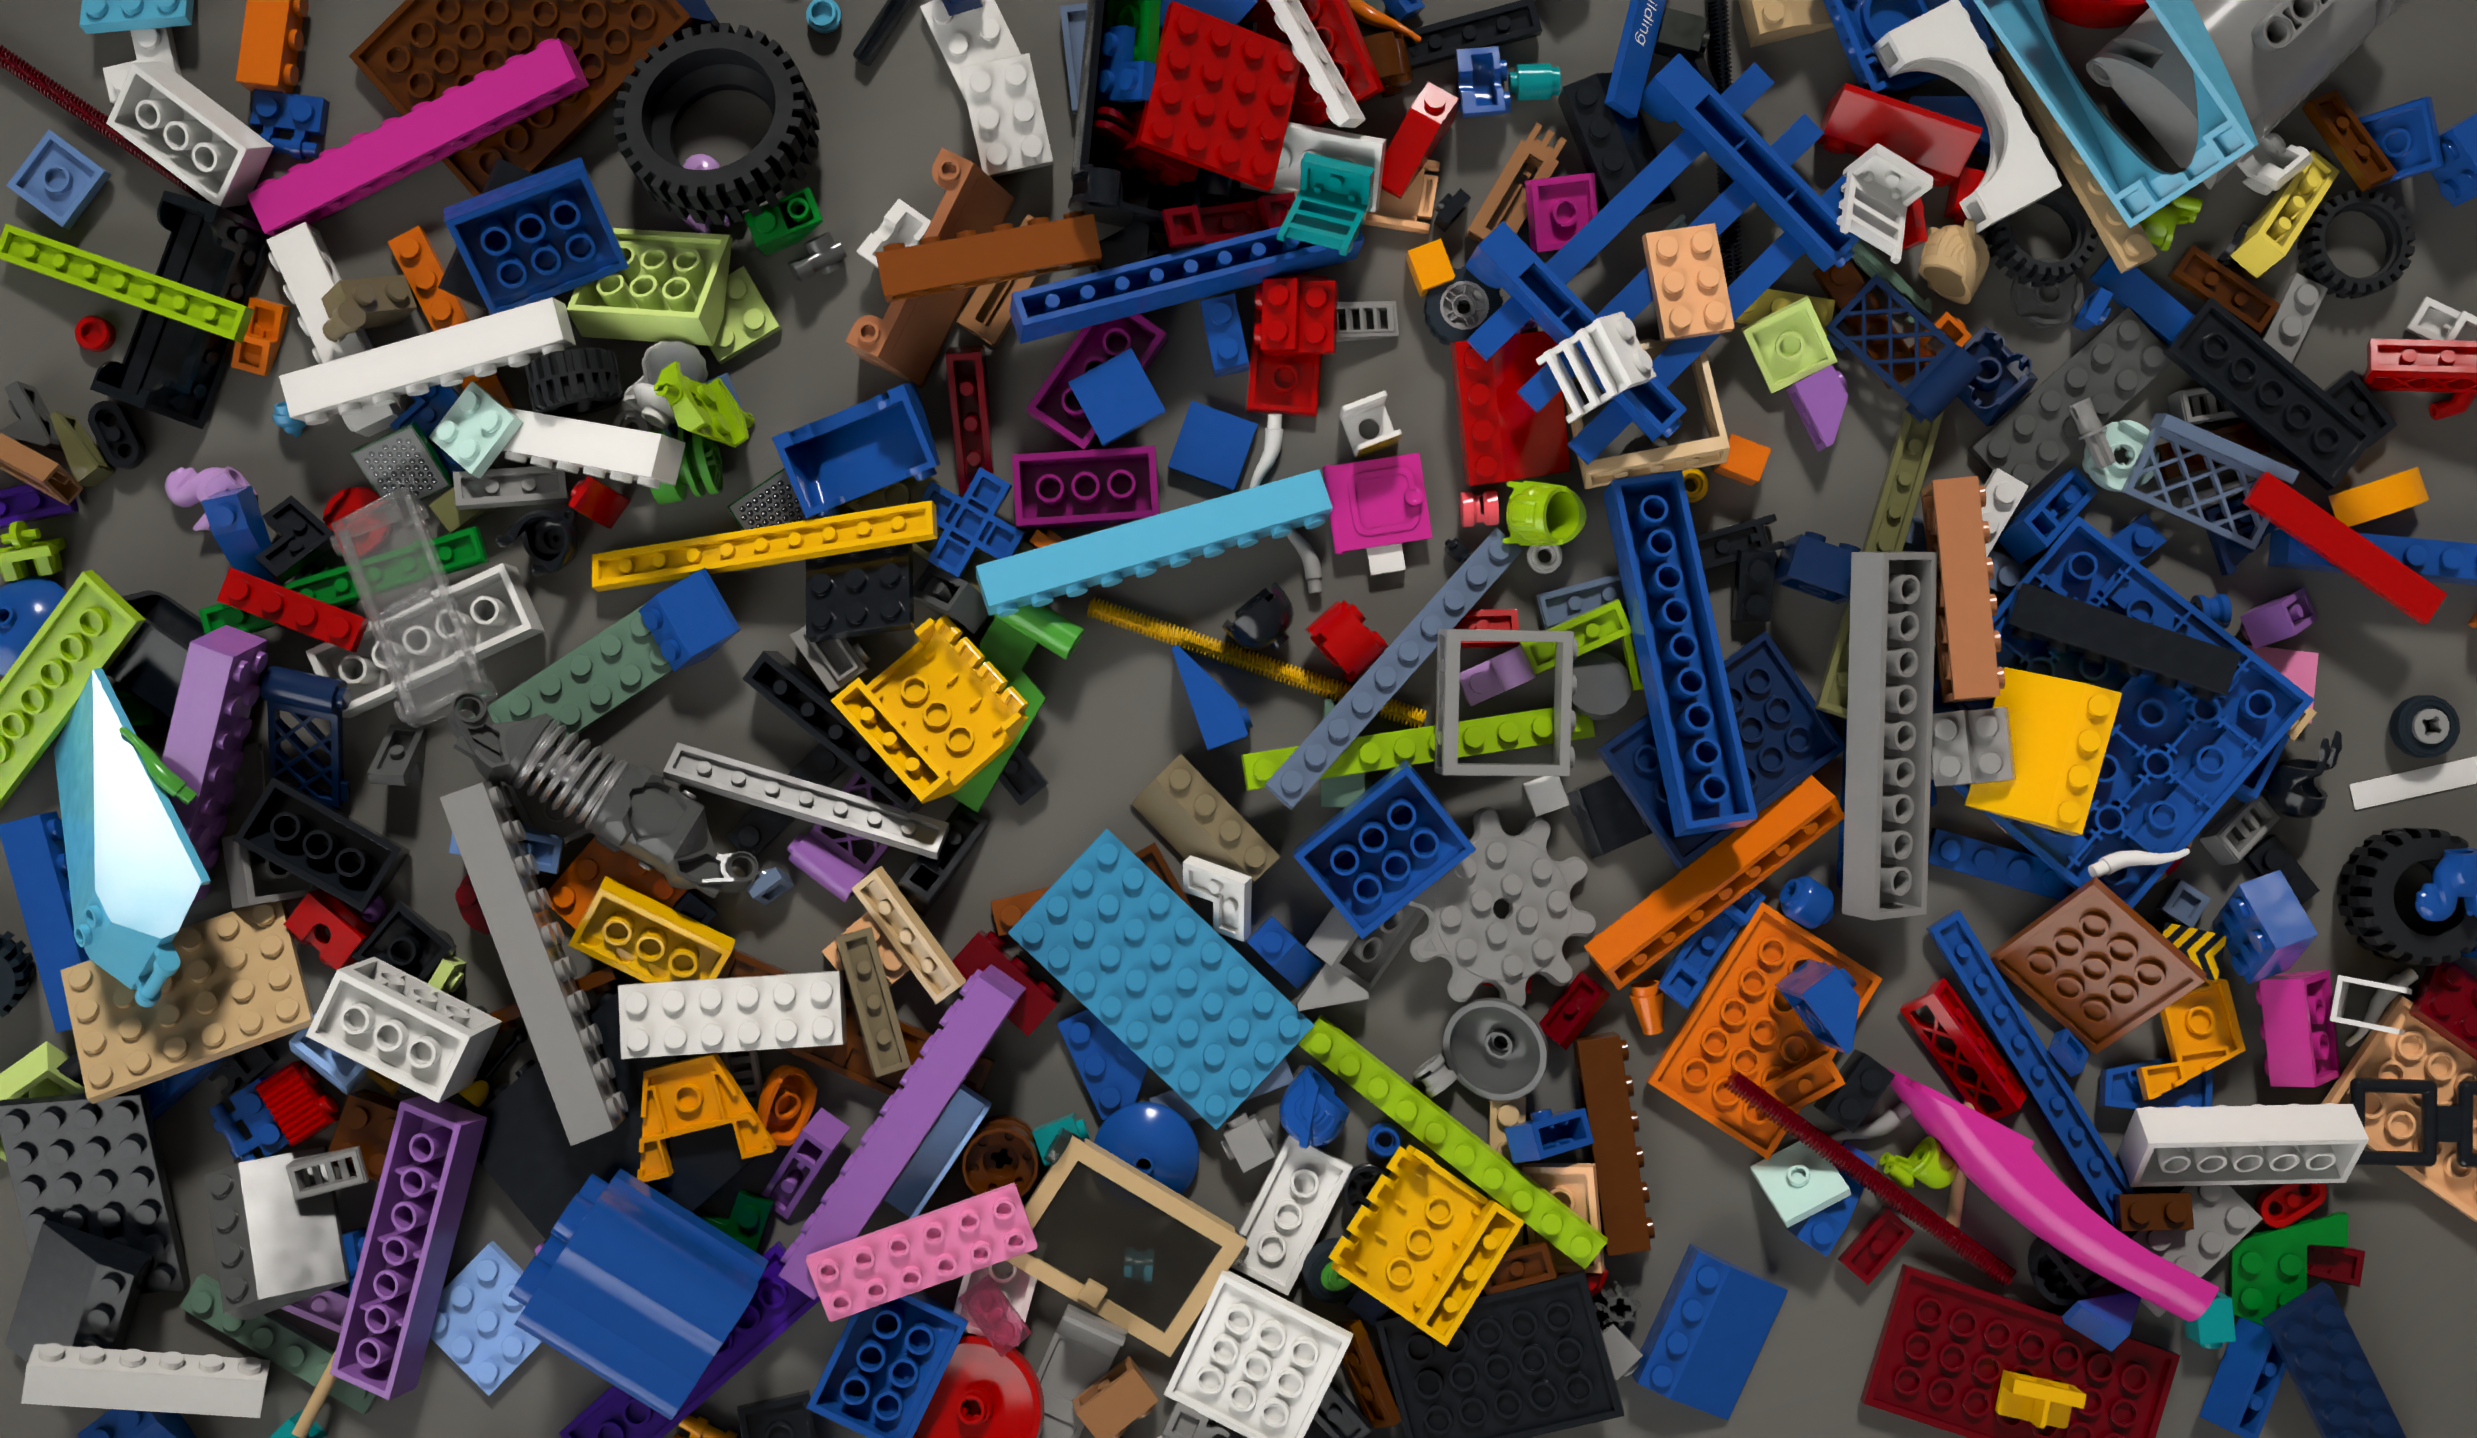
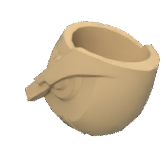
M1967 219L1964 222V226L1947 225L1941 229L1930 227L1928 229V241L1925 242L1918 271L1927 280L1928 287L1940 296L1958 304L1966 305L1971 301L1982 283L1989 266L1990 253L1989 249H1987L1988 245L1979 233H1975V221Z

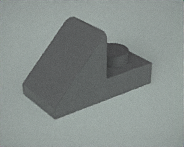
M19 381L6 386L5 390L11 399L8 401L9 407L20 419L1 429L0 433L14 439L63 451L49 416L50 413L36 387Z
M390 724L367 772L370 784L406 786L408 781L419 782L422 780L427 734L426 727Z

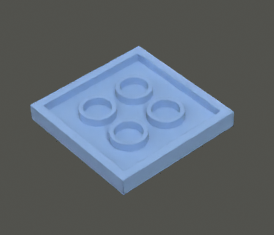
M494 1241L490 1242L442 1290L430 1338L488 1396L542 1343V1341L514 1325L525 1306L508 1295L524 1271Z

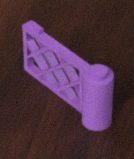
M855 772L842 791L851 793L854 790L866 789L867 799L872 800L871 788L876 787L866 779L865 784L857 785L862 776ZM893 802V803H894V805H892L893 807H897V808L902 809V808H901L900 806H898L895 802ZM815 824L807 835L798 834L787 848V851L791 853L788 861L846 903L855 894L851 888L869 874L889 848V845L881 843L878 847V842L873 841L874 854L864 864L854 856L852 841L864 840L865 838L846 833L847 837L831 839L821 831L825 826ZM848 842L849 852L838 843Z

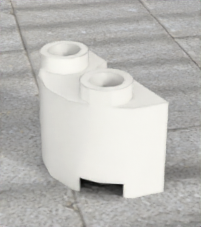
M2269 133L2266 137H2263L2258 143L2259 145L2245 153L2236 165L2247 176L2242 181L2247 187L2262 195H2268L2272 191L2279 190L2312 163L2313 157L2302 146L2296 147L2291 144L2286 148L2284 140L2278 134Z
M898 199L884 216L883 222L877 231L873 234L870 233L856 252L878 268L876 252H882L883 246L893 243H904L905 247L919 245V240L923 238L931 221L901 199Z

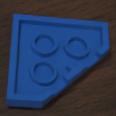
M1088 1008L1057 1022V1026L1101 1119H1106L1123 1106L1135 1103L1148 1065Z

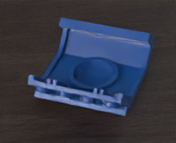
M1823 0L1860 88L1881 95L1891 96L1944 78L1937 74L1921 71L1905 72L1889 78L1872 46L1889 31L1950 0ZM1959 0L1962 7L1969 13L1970 21L1980 39L1985 42L1989 55L1999 51L2000 47L1991 26L1973 0Z

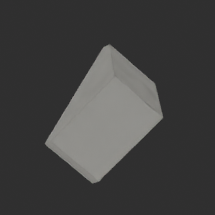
M1324 961L1296 1002L1298 1011L1366 1000L1369 999V995L1364 987Z

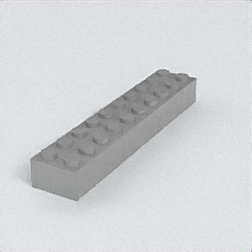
M1890 551L1852 552L1842 914L1873 921L1927 914L1937 552Z
M500 781L481 782L440 797L570 1145L578 1144L614 1130L626 1119L625 1112H628L627 1101L621 1091L617 1092L612 1079L616 1075L611 1060L608 1057H603L599 1046L603 1043L601 1032L596 1023L591 1025L587 1011L590 1010L589 1000L584 990H578L574 979L577 976L575 963L570 955L565 956L561 945L565 941L563 931L557 921L553 923L548 909L552 908L551 899L547 890L544 887L540 889L535 875L539 874V868L534 856L527 854L523 841L526 840V833L520 820H514L510 807L514 803L506 785L502 786Z

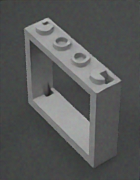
M1438 629L1435 773L1457 776H1570V768L1575 763V751L1573 746H1571V732H1574L1576 727V715L1574 710H1572V696H1575L1577 691V678L1573 674V660L1578 655V642L1574 638V631ZM1461 641L1556 642L1552 764L1458 763Z

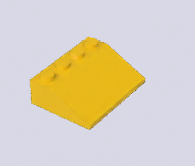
M2004 667L2005 686L2004 689H2000V696L1995 697L1992 708L2008 707L2016 780L1970 784L1964 806L2071 836L2082 835L2122 693L2087 683Z

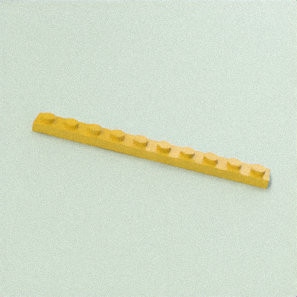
M930 500L592 554V588L601 592L684 579L706 568L710 575L938 539L936 505Z

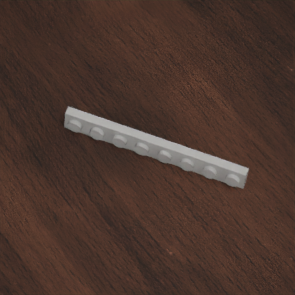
M678 742L663 770L664 779L936 860L949 832V823L914 812L907 813L905 810Z

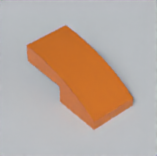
M249 297L248 307L253 309L254 313L243 342L235 341L231 367L268 376L281 345L290 306L258 297Z

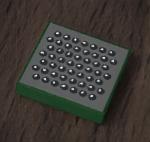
M416 421L368 442L350 453L390 514L440 492L454 483L453 478Z
M785 468L727 506L742 530L818 518L817 514L808 518L805 517Z

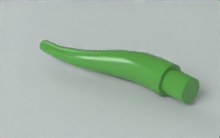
M120 727L119 732L139 752L148 773L155 783L173 798L176 796L183 803L189 805L198 794L186 785L187 782L171 771L146 743L126 727Z

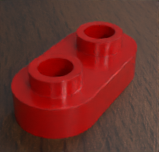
M2305 1183L2306 1191L2303 1194L2299 1193V1186L2301 1184H2275L2258 1196L2255 1202V1211L2263 1218L2261 1220L2263 1223L2275 1228L2287 1227L2324 1202L2327 1195L2326 1184ZM2272 1202H2275L2277 1206L2276 1210L2273 1213H2270L2269 1205Z

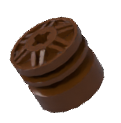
M997 1115L987 1118L979 1124L966 1144L962 1163L965 1182L975 1195L1010 1183L1016 1184L1020 1197L1030 1190L1037 1178L1040 1152L1032 1134L1033 1129L1028 1123L1015 1116ZM1001 1148L1008 1150L1004 1161L997 1159Z

